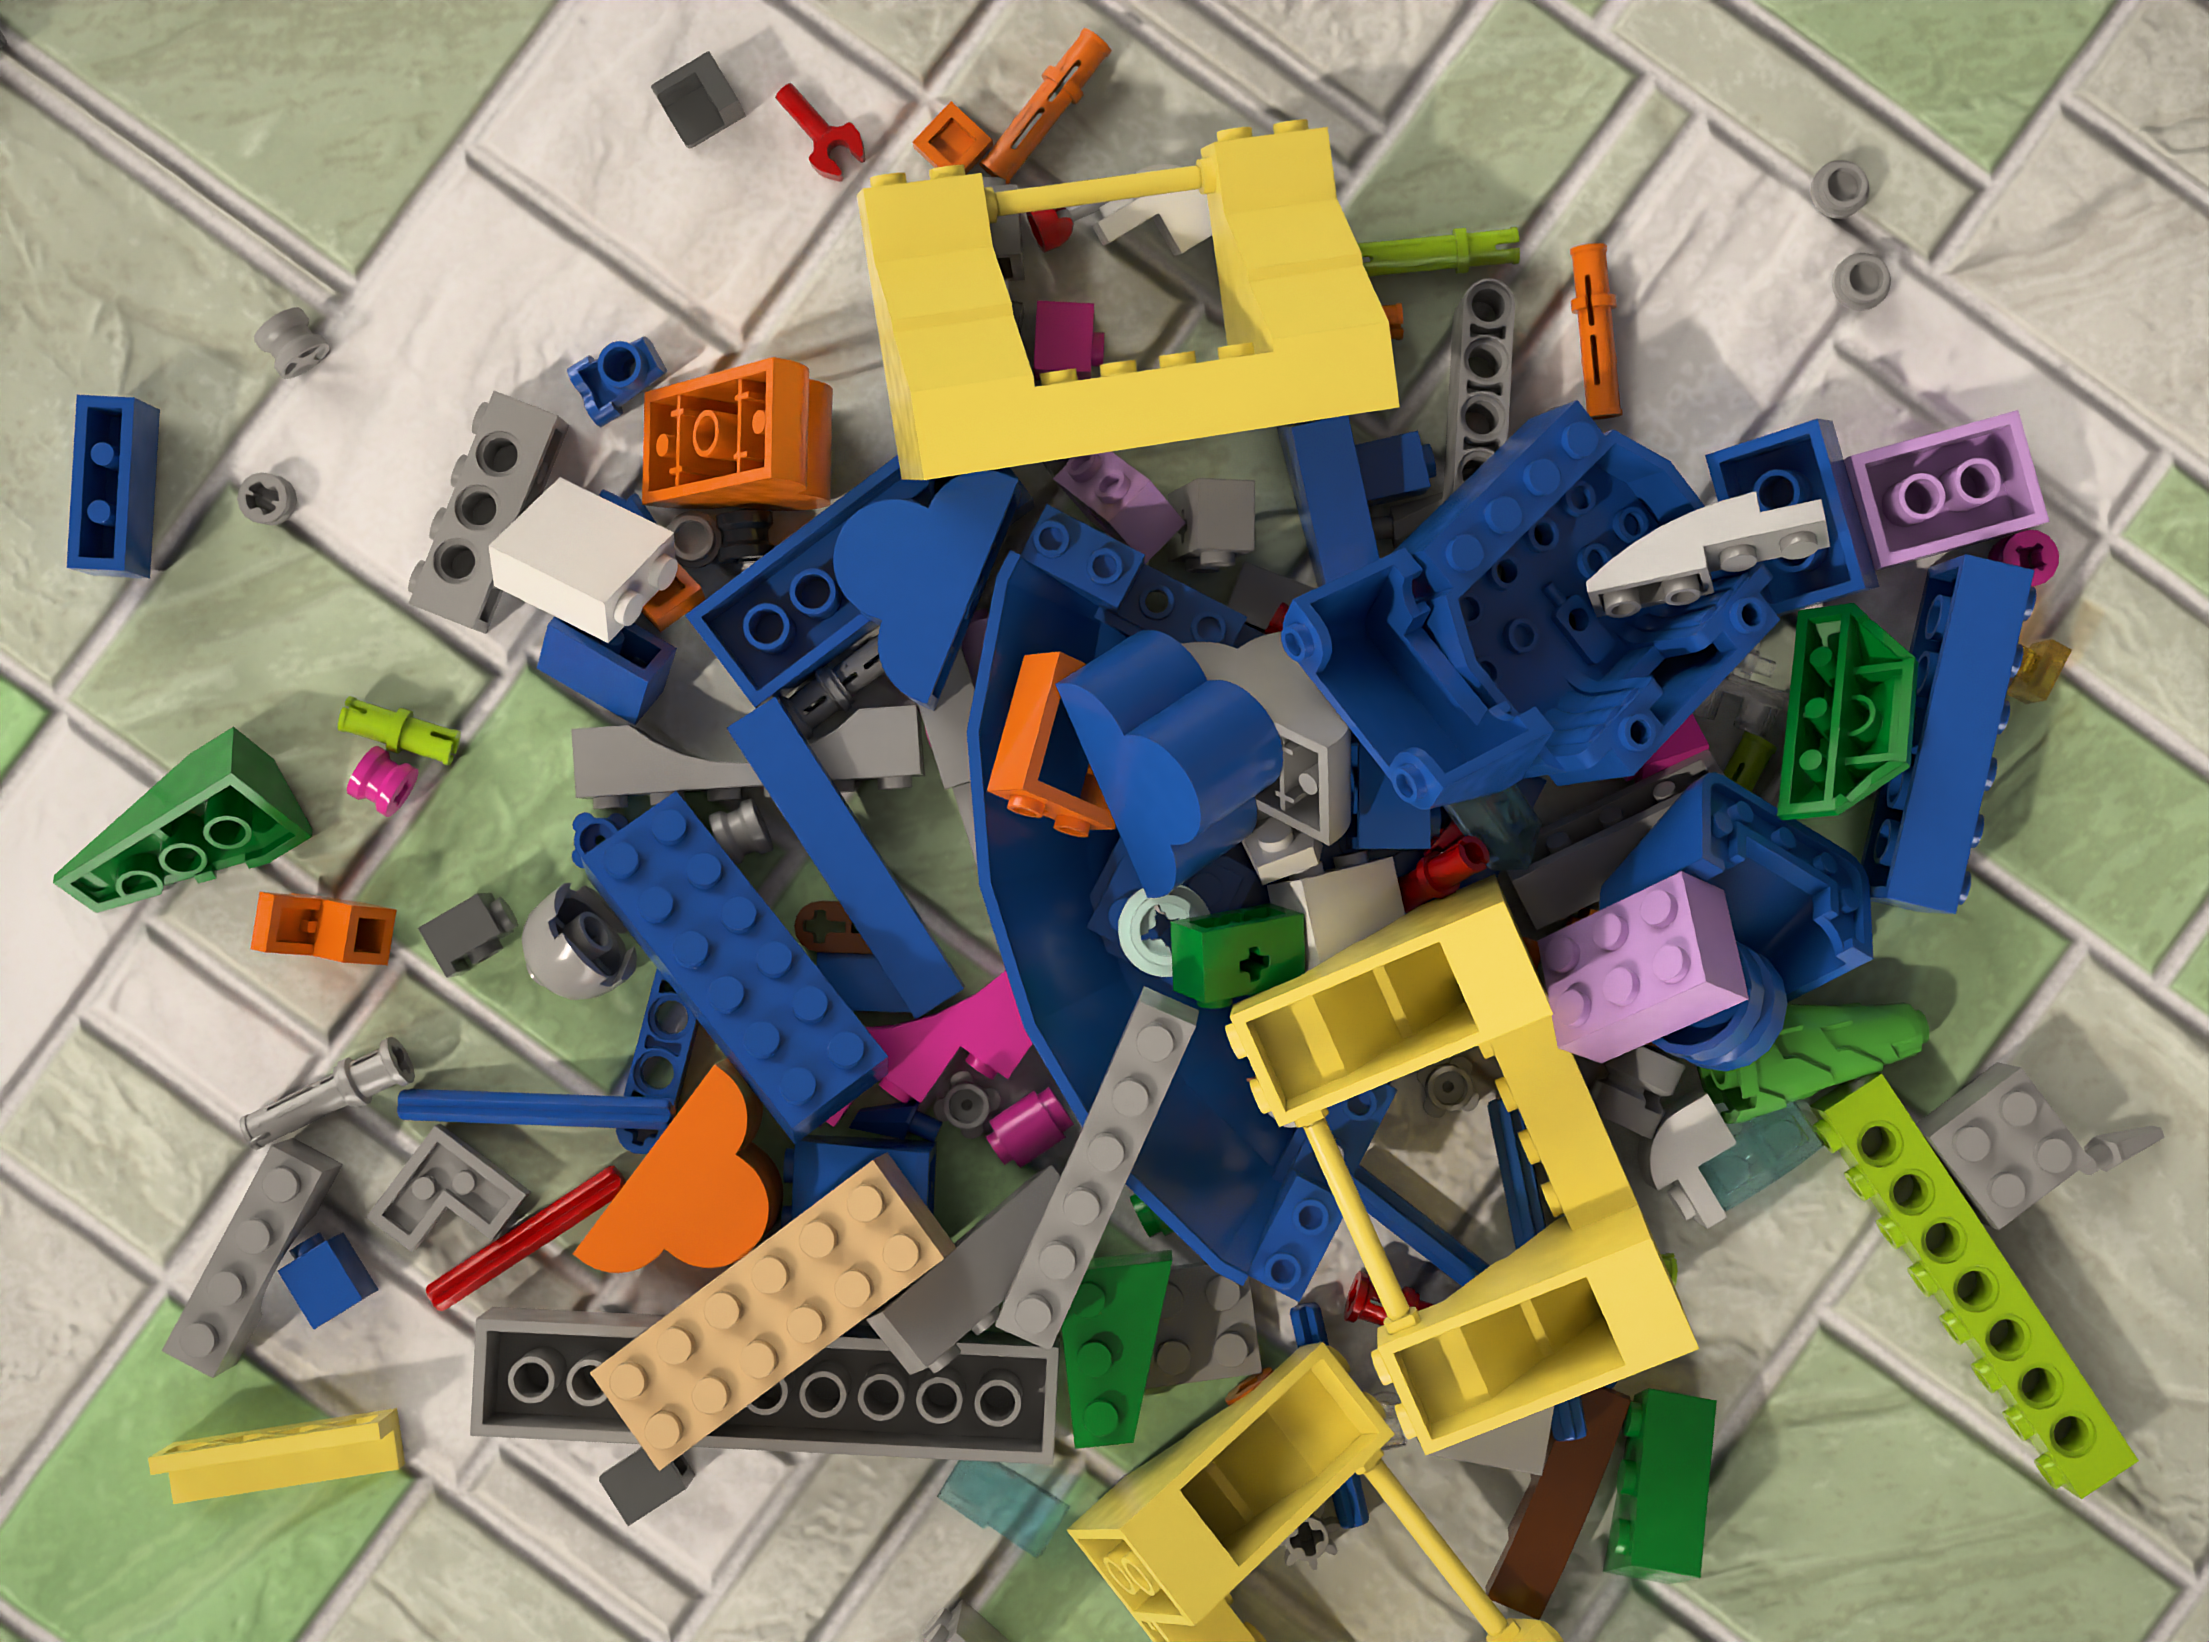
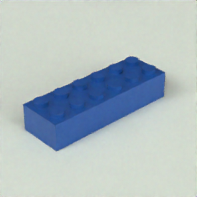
M896 455L685 615L755 708H758L775 696L779 698L782 695L786 696L815 674L818 668L821 666L823 668L878 626L868 620L846 598L835 577L833 566L834 547L837 537L848 519L861 508L885 499L907 500L928 508L937 492L946 483L960 475L929 480H902L898 455ZM1010 467L990 470L1018 479ZM1020 480L1022 498L1011 525L1035 508L1033 497Z
M1968 554L1928 568L1909 650L1919 662L1911 764L1907 770L1878 788L1861 859V865L1869 880L1870 898L1873 902L1916 912L1956 914L1958 905H1962L1967 899L1971 886V873L1966 871L1971 848H1975L1980 842L1984 829V816L1979 814L1984 791H1988L1993 785L1997 772V759L1992 757L1997 734L2000 735L2006 728L2010 716V702L2005 700L2010 678L2015 677L2018 673L2023 659V645L2018 643L2023 621H2027L2031 616L2036 602V589L2031 587L2035 570Z
M677 791L581 857L588 880L794 1144L888 1075V1055Z

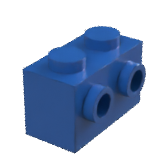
M554 617L548 623L536 669L629 723L636 725L663 693L677 648L635 623L630 626H624L607 643Z

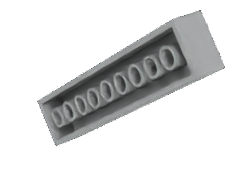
M507 1307L490 1308L476 1318L470 1436L639 1444L590 1372L666 1315ZM855 1325L692 1447L1053 1465L1060 1335H1057L1049 1351L1009 1332L983 1331L976 1335L973 1331H969L956 1342L961 1352L941 1370L933 1373L928 1367L910 1375L871 1326Z

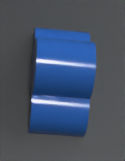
M990 470L962 474L946 483L934 496L928 508L902 499H885L871 503L858 510L848 519L835 543L833 566L838 585L846 598L868 620L880 626L878 653L886 675L907 697L933 711L936 709L1022 498L1019 479L1010 475Z
M1144 630L1135 633L1055 684L1147 898H1160L1169 894L1253 832L1257 822L1255 795L1273 784L1279 777L1283 767V749L1278 731L1263 706L1246 690L1224 680L1207 681L1198 662L1181 643L1171 636L1155 630Z

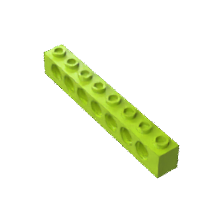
M1878 1072L1847 1081L1811 1104L1809 1107L1818 1120L1812 1125L1816 1135L1832 1154L1839 1151L1850 1168L1844 1172V1176L1859 1198L1863 1201L1870 1198L1881 1215L1875 1221L1879 1230L1893 1248L1898 1249L1902 1246L1912 1261L1913 1265L1907 1268L1910 1277L1925 1296H1935L1945 1311L1939 1316L1943 1327L1958 1345L1966 1343L1977 1359L1970 1364L1973 1372L1990 1393L1998 1391L2008 1406L2002 1412L2006 1422L2022 1441L2030 1439L2040 1454L2034 1460V1463L2045 1480L2055 1490L2062 1486L2078 1498L2083 1499L2139 1461L1883 1074ZM1877 1126L1882 1134V1144L1875 1153L1866 1156L1861 1145L1862 1137L1868 1129ZM1909 1174L1914 1184L1913 1192L1906 1201L1897 1203L1893 1193L1895 1183L1902 1176ZM1942 1223L1945 1229L1943 1243L1934 1250H1928L1925 1241L1928 1230L1933 1225ZM1974 1271L1977 1279L1974 1291L1969 1296L1960 1298L1958 1294L1960 1278L1964 1274ZM2006 1319L2008 1324L2006 1338L1997 1345H1991L1990 1331L1998 1321ZM2038 1368L2040 1374L2038 1385L2032 1391L2023 1393V1377L2031 1369ZM2070 1416L2071 1429L2063 1439L2055 1441L2054 1429L2056 1424L2062 1418Z

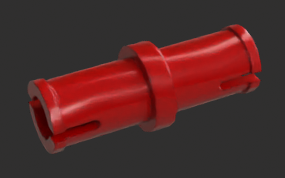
M1468 835L1443 852L1434 851L1422 857L1417 863V868L1397 878L1405 913L1412 911L1433 898L1443 899L1455 893L1460 886V882L1475 873L1485 870L1487 868L1486 864L1490 861L1486 845L1477 837Z

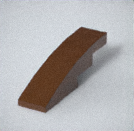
M1605 1386L1581 1395L1588 1430L1587 1436L1572 1441H1556L1553 1437L1552 1428H1550L1542 1476L1530 1474L1531 1482L1508 1526L1509 1540L1485 1586L1486 1594L1492 1601L1537 1620H1540L1584 1525L1631 1402L1630 1396L1614 1389H1608Z

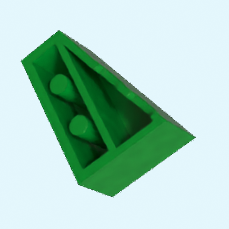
M1172 1250L1092 1258L1061 1326L1075 1449L1134 1443L1173 1261Z
M1651 1388L1634 1395L1622 1425L1623 1434L1627 1438L1623 1459L1620 1462L1617 1473V1494L1603 1572L1666 1584L1701 1578L1717 1400Z

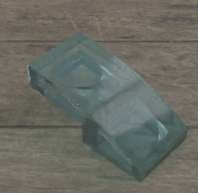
M1794 1101L1787 1103L1786 1108L1755 1117L1744 1123L1741 1131L1733 1135L1737 1142L1736 1145L1698 1168L1724 1212L1793 1170L1824 1147V1142Z
M958 1460L937 1495L939 1499L984 1529L990 1526L1035 1558L1043 1554L1071 1507L1000 1462Z

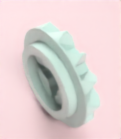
M1183 885L1178 886L1169 894L1160 898H1147L1142 888L1127 900L1118 920L1120 946L1131 963L1145 973L1159 977H1172V954L1169 946H1165V943L1160 938L1141 940L1142 935L1147 934L1149 929L1156 926L1154 916L1157 914L1154 906L1158 905L1160 912H1164L1169 920H1181L1208 915L1210 912L1204 901L1194 891Z

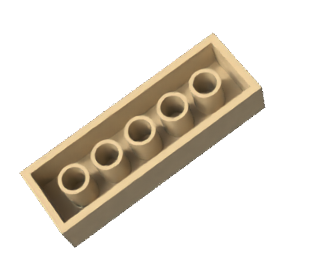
M887 1152L869 1162L591 1371L590 1374L660 1471L945 1259L957 1247Z

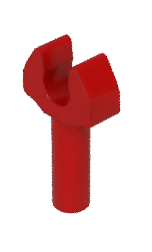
M792 83L786 84L778 91L775 99L813 140L814 150L809 156V161L819 175L838 182L843 181L844 177L835 161L830 159L831 151L837 146L848 148L859 162H865L864 145L859 131L852 123L848 122L839 127L829 126Z

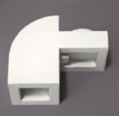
M1157 164L1145 167L1135 173L1179 168L1181 166ZM1199 189L1139 197L1135 200L1130 198L1110 201L1099 208L1104 219L1092 225L1104 246L1152 217L1174 256L1186 252L1212 236L1207 194H1200Z
M1693 1089L1664 1107L1666 1110L1665 1115L1653 1139L1641 1135L1638 1161L1642 1177L1647 1185L1659 1191L1672 1183L1674 1187L1668 1190L1667 1193L1681 1217L1685 1221L1693 1217L1694 1221L1708 1229L1727 1218V1215L1698 1167L1736 1145L1737 1142L1709 1095Z

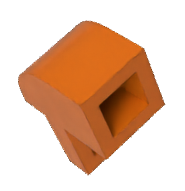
M259 892L251 949L265 953L315 956L342 963L388 966L397 909L307 894Z

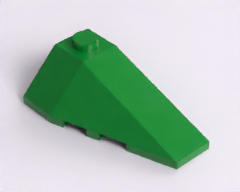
M233 726L186 756L55 873L53 884L93 912L99 913L161 895L164 886L194 877L199 884L216 879L218 870L246 863L248 868L251 869L268 864L312 837V827L275 760Z

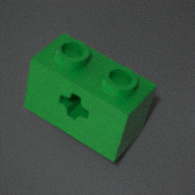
M1268 903L1170 921L1173 991L1197 1000L1199 1007H1228L1233 1004V998L1244 995L1252 997L1305 973L1303 913Z

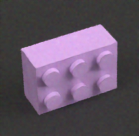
M2018 410L1855 454L1844 459L1875 572L2004 537L2050 522Z
M1682 871L1538 940L1548 999L1553 1012L1552 1020L1558 1048L1601 1064L1749 999L1724 890Z

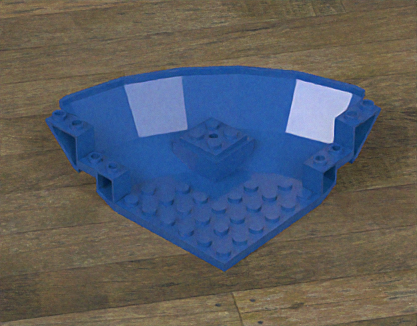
M1046 504L1021 554L1019 555L1010 550L996 576L967 727L979 887L1025 1031L1080 1125L1083 1127L1143 987L1145 986L1199 1010L1196 1028L1125 1184L1216 1273L1241 1286L1244 1285L1248 1276L1300 1302L1343 1216L1304 1128L1279 1127L1273 1117L1268 1113L1263 1114L1260 1111L1253 1096L1250 1083L1246 1080V1078L1256 1076L1247 1056L1241 1059L1237 1058L1225 1031V1025L1232 1023L1230 1019L1232 1005L1224 1008L1199 1007L1197 1000L1173 991V976L1159 977L1145 973L1134 966L1123 952L1118 935V920L1127 900L1143 887L1117 826L1115 830H1090L1088 837L1071 836L1054 829L1055 820L1044 815L1041 818H1034L1017 814L1007 808L1009 800L987 791L1024 655L1060 651L1088 664L1135 633L1144 630H1155L1165 633L1181 644L1213 642L1225 644L1236 649L1265 634L1244 624L1247 616L1145 564V554ZM1160 592L1166 596L1168 606L1163 612L1154 613L1148 610L1145 599L1150 593ZM1060 698L1038 780L1080 798L1089 761L1064 703ZM1539 776L1522 778L1511 786L1501 804L1476 836L1486 845L1489 851L1490 861L1486 864L1487 868L1460 882L1458 889L1494 874L1496 878L1498 877L1504 863L1497 849L1517 840L1547 780ZM1457 803L1440 806L1441 825ZM1345 832L1341 838L1330 846L1322 843L1323 847L1319 861H1322L1323 870L1325 871L1335 868L1333 857L1367 850L1369 860L1393 857L1396 875L1399 878L1417 868V863L1424 857L1423 852L1425 849H1346ZM1240 842L1181 885L1194 891L1204 901L1210 914L1268 904L1270 903L1267 885L1289 880V876L1262 885L1242 842ZM1156 911L1157 915L1154 916L1156 926L1149 929L1147 934L1142 935L1141 940L1160 938L1165 943V946H1169L1172 954L1170 921L1175 920H1169L1165 914H1160ZM1244 995L1233 998V1004L1240 1002L1244 999H1247L1250 996ZM1392 1081L1327 1107L1329 1114L1325 1119L1337 1145L1342 1149V1157L1352 1178L1398 1091L1390 1084Z

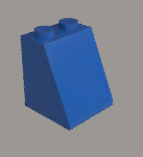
M805 1136L795 1144V1149L786 1148L783 1180L784 1183H793L792 1206H783L780 1229L869 1162L887 1152L934 1216L937 1141L933 1143L928 1140L904 1139L903 1141L901 1139Z

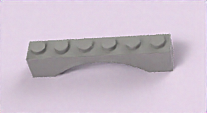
M917 705L858 709L839 728L810 745L840 793L854 792L855 781L874 779L878 780V790L911 788L912 777L925 776L921 712ZM631 725L571 729L576 798L593 799V809L628 807L629 796L650 795V805H656L675 791L679 793L684 801V793L707 791V801L742 799L741 789L764 787L749 763L712 762L690 757L661 744L640 728ZM764 787V797H771Z
M1145 986L1143 987L1058 1184L1006 1295L995 1327L1049 1351L1051 1350L1196 1028L1199 1010Z

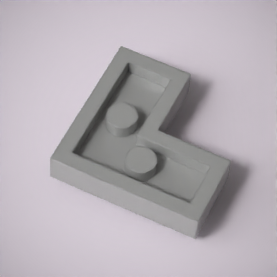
M440 1123L433 1127L366 1218L411 1252L420 1246L448 1208L492 1241L500 1234L531 1191Z

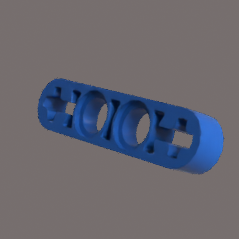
M657 968L623 1096L636 1097V1093L639 1092L646 1097L671 1098L675 1101L677 1111L700 1022L675 991H664L667 980ZM667 1001H677L687 1010V1025L679 1033L664 1031L657 1020L660 1007ZM662 1056L672 1064L674 1075L667 1087L655 1088L645 1081L643 1067L650 1057ZM616 1128L619 1142L626 1150L635 1154H647L665 1131L658 1130V1134H651L646 1137L644 1142L637 1140L638 1131L636 1129Z

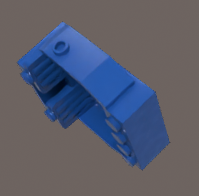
M1578 400L1528 419L1393 551L1395 552L1405 547L1423 569L1420 576L1412 580V593L1416 604L1425 601L1431 608L1422 628L1485 706L1489 709L1506 700L1513 709L1510 713L1511 716H1518L1536 706L1554 728V732L1523 778L1549 775L1557 786L1634 776L1780 621V618L1760 594L1763 588L1773 579V575L1762 561L1757 562L1753 567L1744 571L1727 572L1718 570L1711 572L1714 593L1702 595L1692 603L1678 606L1667 603L1641 608L1636 614L1623 618H1613L1608 615L1596 617L1587 593L1586 582L1608 561L1635 541L1660 526L1687 513L1703 508L1705 505L1671 461L1614 429L1603 433ZM1535 527L1538 528L1542 534L1541 545L1536 541L1534 537ZM1498 564L1505 570L1504 582L1497 575ZM1570 612L1575 619V630L1569 624Z

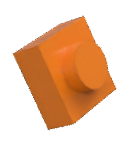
M952 101L912 142L914 149L934 168L964 165L965 175L993 147V140Z
M678 563L677 573L669 587L662 591L659 590L643 606L641 612L661 633L706 599L702 587Z

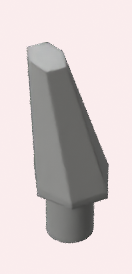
M1443 492L1400 505L1390 506V516L1371 517L1375 539H1392L1393 548H1397L1443 503Z
M2147 1126L2093 1137L2084 1147L2086 1154L2092 1161L2082 1167L2080 1171L2084 1174L2092 1175L2099 1170L2105 1172L2111 1170L2165 1138L2162 1128Z

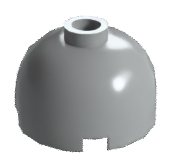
M564 883L542 900L528 915L522 933V946L526 967L536 983L559 996L570 1000L597 998L618 987L635 972L637 961L635 946L626 952L625 944L618 933L624 934L628 930L600 894L587 886L574 891L570 889L572 883Z

